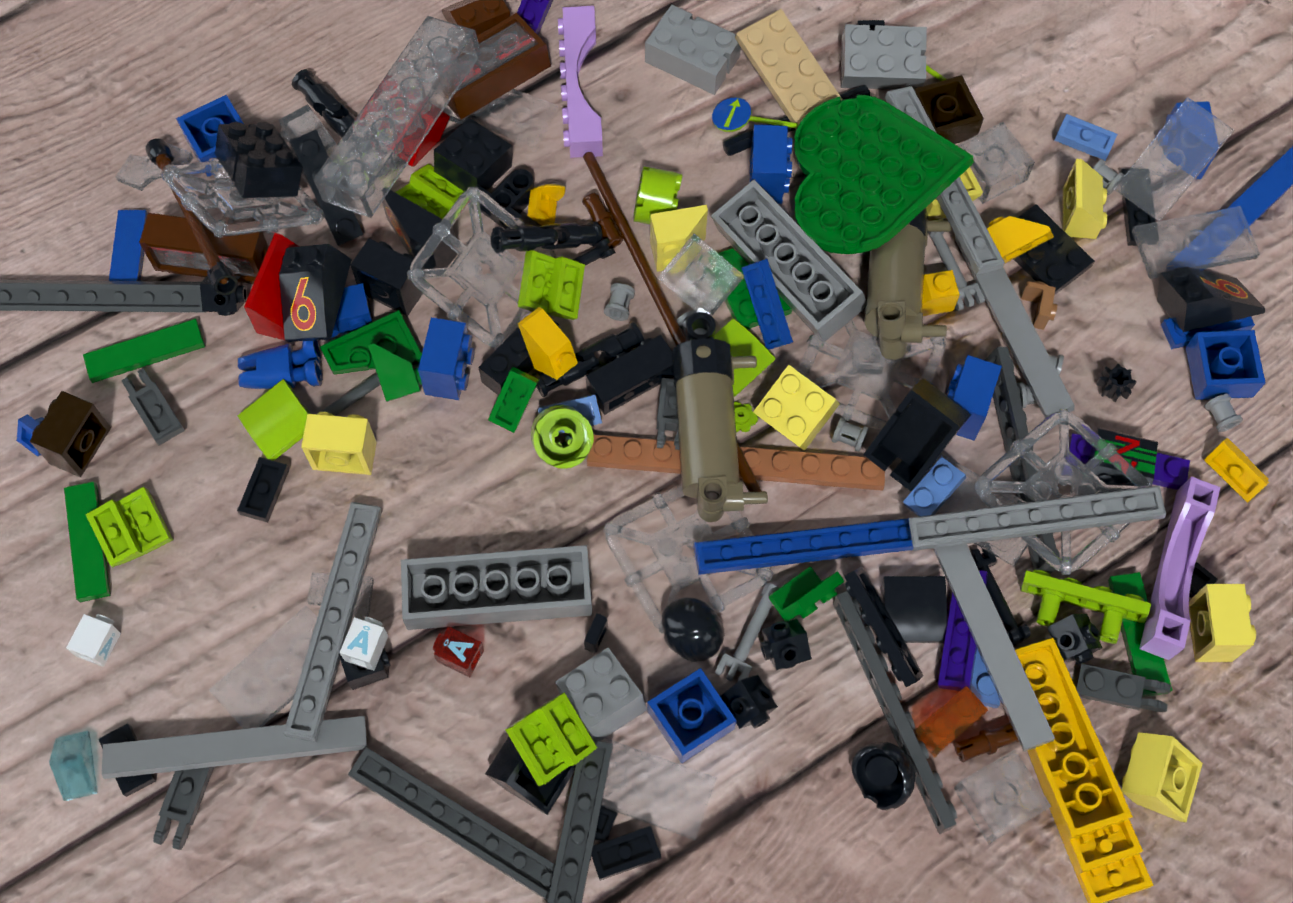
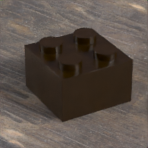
M962 75L914 89L937 134L953 144L978 137L984 118Z
M61 391L57 399L50 403L48 413L42 423L35 427L30 443L50 465L81 478L111 427L93 403Z

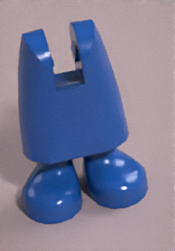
M318 340L303 341L302 348L293 351L292 345L289 343L237 358L238 368L246 371L238 376L239 386L243 388L271 389L282 379L291 388H295L296 382L301 381L308 382L313 387L321 386L323 374L320 367L322 360ZM304 364L303 367L295 368V365Z

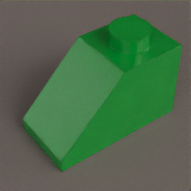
M374 343L368 345L386 402L420 392L419 385H422L418 368L413 369L411 362Z

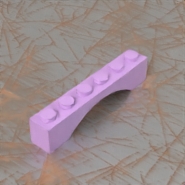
M594 6L562 7L563 18H558L559 35H564V40H559L560 57H565V62H560L561 79H566V85H561L562 101H567V107L562 108L563 124H568L569 130L563 131L564 147H570V158L583 157L588 152H592L595 157L603 156L601 117L586 102L578 84L582 63L596 45Z
M1192 476L1176 492L1151 597L1150 612L1146 619L1139 648L1167 660H1170L1185 648L1191 622L1189 615V593L1192 575L1201 544L1214 516L1220 487Z

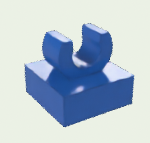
M27 414L18 419L16 441L39 457L41 454L30 443L35 427L41 424L44 418L33 419Z

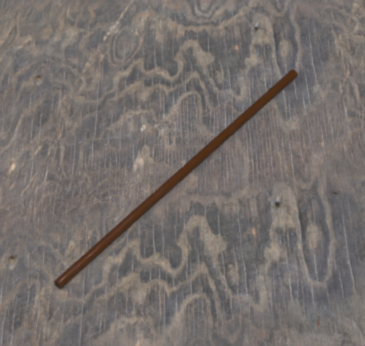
M592 152L584 154L583 159L609 211L614 217V221L675 345L686 342ZM737 443L739 474L748 492H761Z

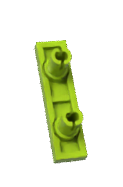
M1026 570L1021 591L1042 597L1036 620L1040 625L1048 627L1054 624L1060 602L1103 613L1100 640L1116 644L1123 618L1144 624L1149 615L1151 603L1145 602L1140 596L1133 594L1122 596L1112 593L1113 591L1107 587L1095 586L1092 588L1081 585L1082 583L1076 579L1064 578L1061 580L1051 577L1049 573L1042 570H1033L1032 572Z

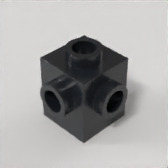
M206 276L200 283L202 312H218V315L222 316L233 315L235 312H238L247 300V289L245 285H242L241 276H235L238 280V287L233 293L228 295L218 294L214 290L209 277Z
M1072 614L1047 627L1051 637L1056 642L1064 662L1075 661L1076 664L1085 663L1094 658V652L1103 648L1099 641L1100 633L1096 626L1091 623L1088 614Z
M798 619L776 622L771 627L762 629L764 641L760 642L763 657L765 660L770 659L776 670L792 668L798 663L812 659L807 632Z
M759 675L741 679L720 696L737 720L736 724L739 729L750 725L754 729L762 726L770 720L768 714L778 707L772 698L771 691L764 685Z

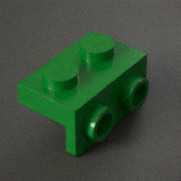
M809 567L769 595V599L785 622L799 614L804 619L818 609L815 605L816 602L820 600L824 604L838 593L835 588L842 584L844 580L837 571L821 581L813 568Z

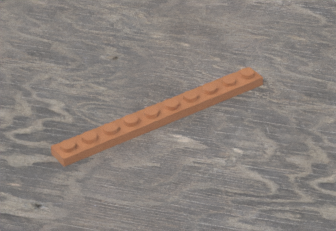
M594 435V442L588 453L587 466L681 474L680 450H675L674 441H666L663 448H657V440ZM740 447L756 480L883 491L885 486V471L867 457Z

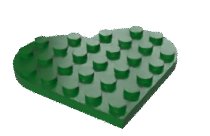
M857 95L855 99L841 100L840 97L833 98L811 110L800 122L795 132L794 151L796 160L802 172L807 176L799 186L795 196L797 224L822 250L830 253L857 254L877 249L896 236L974 163L973 155L884 100L867 95Z

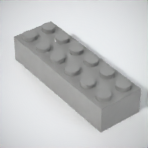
M755 180L751 181L711 215L718 231L749 264L768 259L778 295L823 343L866 308V299L859 287L804 233L801 227Z
M587 545L401 560L402 618L407 630L592 615Z

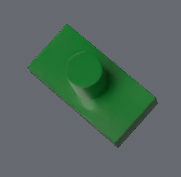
M512 367L488 421L515 433L539 379Z

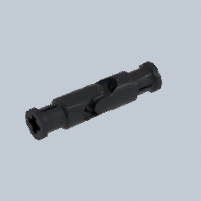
M304 69L299 71L292 79V87L303 93L306 102L323 116L325 121L345 142L351 143L358 156L365 157L372 153L377 146V139L374 136L368 135L363 130V125L342 103L335 99V96L325 85L318 83L314 79V75L310 70Z
M590 221L587 225H578L575 222L544 224L540 227L520 225L514 229L495 227L491 233V245L496 253H503L509 249H516L519 252L530 251L540 246L543 249L577 248L580 244H589L594 247L602 239V229L597 221Z
M632 323L628 329L616 335L612 333L575 353L578 364L558 380L544 373H533L532 376L539 379L536 388L541 396H547L549 391L562 384L567 386L587 375L594 367L604 366L612 362L618 354L637 347L644 341L639 327ZM602 351L601 355L596 358L594 352Z

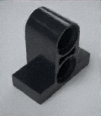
M525 169L515 170L492 193L479 185L472 193L475 208L504 229H514L516 226L523 225V217L520 213L529 205L530 190L534 188L532 174Z

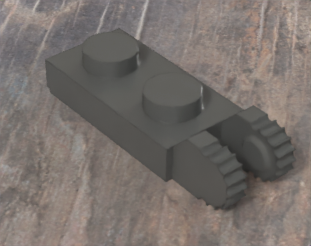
M144 368L138 371V376L146 384V387L136 392L135 386L127 377L121 381L130 395L128 396L159 446L185 430L156 383L151 381Z
M662 378L656 428L658 429L657 448L664 447L666 442L665 430L677 431L674 445L675 450H680L674 379Z
M1081 664L1076 690L1079 696L1085 699L1135 710L1142 708L1155 712H1167L1168 705L1160 700L1142 699L1143 689L1162 694L1170 693L1171 685L1166 682L1145 679L1146 677Z
M214 767L175 771L159 812L160 819L154 834V843L159 845L164 843L171 827V820L179 822L173 838L172 847L181 850L185 846L190 832V825L193 826Z

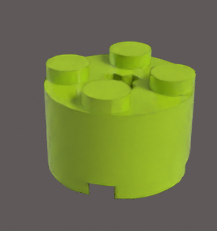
M643 166L633 222L650 225V214L677 210L679 200L677 199V193L680 190L682 174Z
M555 405L546 408L534 419L531 428V441L535 451L544 462L557 468L566 469L583 462L592 448L594 434L589 421L578 410L566 405ZM560 430L569 433L563 443L555 439L559 435L558 431Z

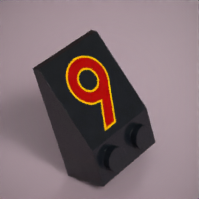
M382 185L379 188L386 218L409 255L418 261L420 271L426 275L431 273L440 278L458 255L453 225Z
M330 244L286 248L279 272L284 338L288 342L330 340L332 337L352 259Z
M1190 267L1175 268L1160 273L1157 302L1183 332L1265 313V307L1237 278Z

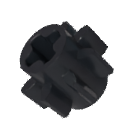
M1117 364L1112 370L1105 367L1101 373L1102 377L1096 383V385L1102 386L1101 396L1111 398L1113 402H1116L1121 395L1123 398L1128 399L1132 393L1131 389L1137 383L1136 380L1131 379L1130 373L1132 370L1120 367V364Z

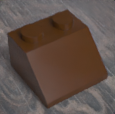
M463 0L442 9L444 17L461 45L510 17V11L503 0Z

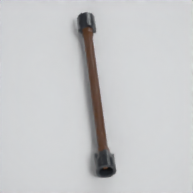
M156 138L150 140L146 145V153L151 162L162 170L210 266L207 275L214 290L220 295L233 293L238 287V280L231 268H228L220 261L171 165L174 157L169 146L163 139Z

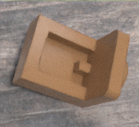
M1028 281L1023 289L1021 299L1037 303L1033 326L1034 328L1044 330L1048 321H1053L1056 315L1057 304L1053 303L1056 287L1048 286L1039 281Z

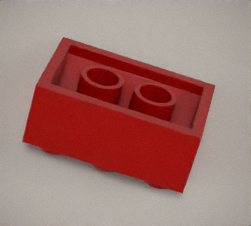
M274 233L244 308L257 334L286 341L284 338L279 272L286 248L300 246L283 235Z

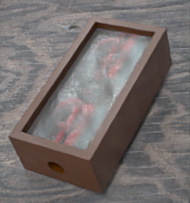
M518 13L513 14L426 65L433 89L460 120L551 67L546 43Z
M148 213L139 243L154 270L206 278L210 266L186 218ZM200 220L220 261L228 268H231L235 276H241L242 283L254 284L269 248L262 229L259 227Z

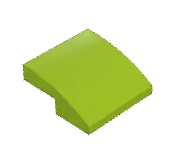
M430 164L411 174L409 184L395 192L445 221L450 219L470 197L468 193L434 172V167Z
M534 250L526 251L518 307L530 311L541 307L550 316L576 320L578 318L585 264L563 256L554 258Z
M731 319L715 334L714 339L730 344L733 357L755 356L757 359V366L755 368L734 369L733 396L735 397L776 358L752 333L735 319Z
M282 379L237 416L266 458L274 461L303 438L307 414H310V412L300 402L291 386Z
M145 487L138 489L119 501L112 499L85 514L111 567L134 560L173 541L149 490Z
M565 692L505 729L538 786L546 784L566 768L577 764L597 749Z

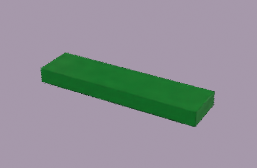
M196 319L83 354L89 379L92 383L204 348L205 344L199 324Z
M93 481L65 487L64 494L76 600L81 603L111 596L106 556L85 515L100 506L97 484Z
M1140 572L1109 577L1108 583L1113 591L1112 593L1122 596L1133 594L1142 597L1145 602H1148ZM1123 618L1121 632L1133 675L1166 682L1171 685L1164 658L1139 649L1145 623ZM1143 689L1142 697L1161 695L1162 693Z

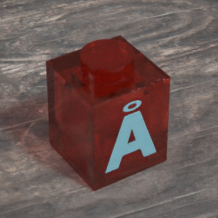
M449 626L444 634L440 633L433 645L434 656L438 663L469 678L484 652L481 641Z

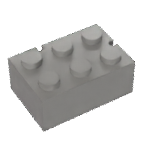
M671 4L645 42V62L715 95L726 79V73H730L739 59L741 47L735 39L736 34L698 16L693 20L691 13Z
M845 24L841 47V88H857L862 85H866L868 89L889 90L912 86L913 89L922 87L926 80L925 52L927 27L875 25L874 30H870V25Z

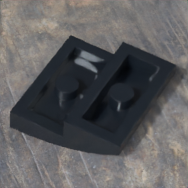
M884 576L882 579L883 604L904 642L944 643L947 628L945 576Z

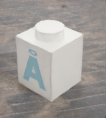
M84 614L66 649L78 658L104 667L121 633L113 626L114 621L100 614L93 618Z
M354 617L339 652L344 661L373 671L375 670L388 639V634L380 621L370 617H365L364 620Z

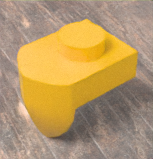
M544 184L531 189L527 216L540 225L554 224L557 201L564 196L565 186Z

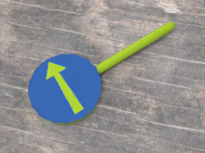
M741 98L723 100L715 107L712 114L714 125L724 132L740 130L749 121L788 126L790 128H798L799 126L798 123L751 116L750 104Z

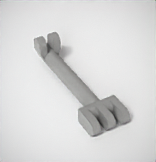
M928 232L947 270H953L960 294L955 309L957 311L964 309L962 298L967 307L974 306L972 295L977 304L985 302L978 283L967 285L942 235L944 232Z
M771 583L765 584L761 593L763 597L734 656L732 657L724 653L715 674L721 676L727 665L731 667L726 677L727 680L732 682L737 671L742 673L738 681L748 678L752 666L744 662L771 609L772 602L769 599V595L778 590L779 587Z

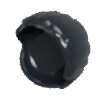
M681 598L671 602L662 613L661 624L664 629V639L672 651L692 662L705 661L719 651L724 641L725 631L721 619L707 603L697 598Z
M889 742L871 743L861 747L855 753L851 765L852 774L865 799L868 798L877 804L876 807L880 810L896 809L908 800L914 790L916 776L914 764L900 747Z

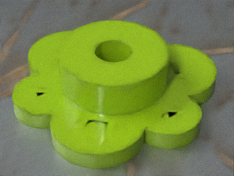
M734 402L736 432L740 430L745 433L749 432L751 426L757 423L758 416L752 412L750 404L742 405L739 402Z

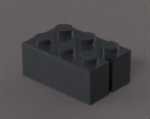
M232 122L230 124L218 125L215 155L232 182H235L234 185L242 198L298 196L302 165L273 124L258 122L257 124H249L246 127L242 123Z
M922 378L909 391L863 455L883 471L899 457L902 461L891 472L890 476L909 491H912L966 423L971 414Z

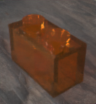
M966 686L920 724L914 734L919 741H923L927 750L936 758L981 720L988 712V709Z

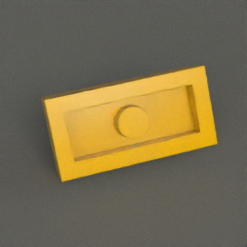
M1228 438L1222 441L1204 459L1247 503L1269 484V478Z

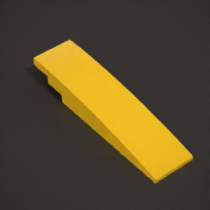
M1054 638L1015 649L1055 737V740L1050 743L1028 750V754L1087 902L1107 903L1151 888L1154 885L1140 855L1143 849L1130 822L1133 816Z

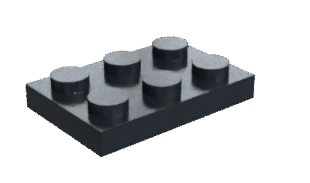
M1037 204L1018 217L1047 225L1053 233L1054 238L1013 260L1035 281L1056 287L1055 295L1093 266L1095 261Z

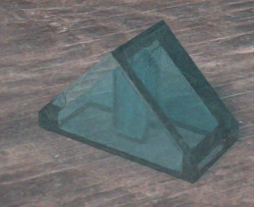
M87 730L56 738L49 764L63 800L69 801L98 793L90 732Z

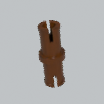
M598 193L587 195L582 200V203L593 219L592 221H597L601 226L603 239L608 238L610 241L608 244L609 248L617 247L623 242V237L613 223L614 217L612 213L607 212Z
M1011 722L990 731L988 729L981 730L979 735L961 742L958 741L954 746L957 755L962 753V756H959L960 761L966 762L985 753L988 755L994 754L998 748L1019 742L1015 731H1013Z

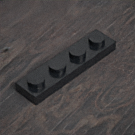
M314 129L290 139L289 142L298 161L302 165L304 175L336 244L339 246L364 235L317 130Z
M863 567L845 575L844 577L847 581L845 582L846 589L853 599L856 598L862 608L860 610L861 616L868 626L873 627L878 636L876 637L877 645L884 654H888L893 663L891 668L897 680L903 681L906 687L919 681L924 675Z

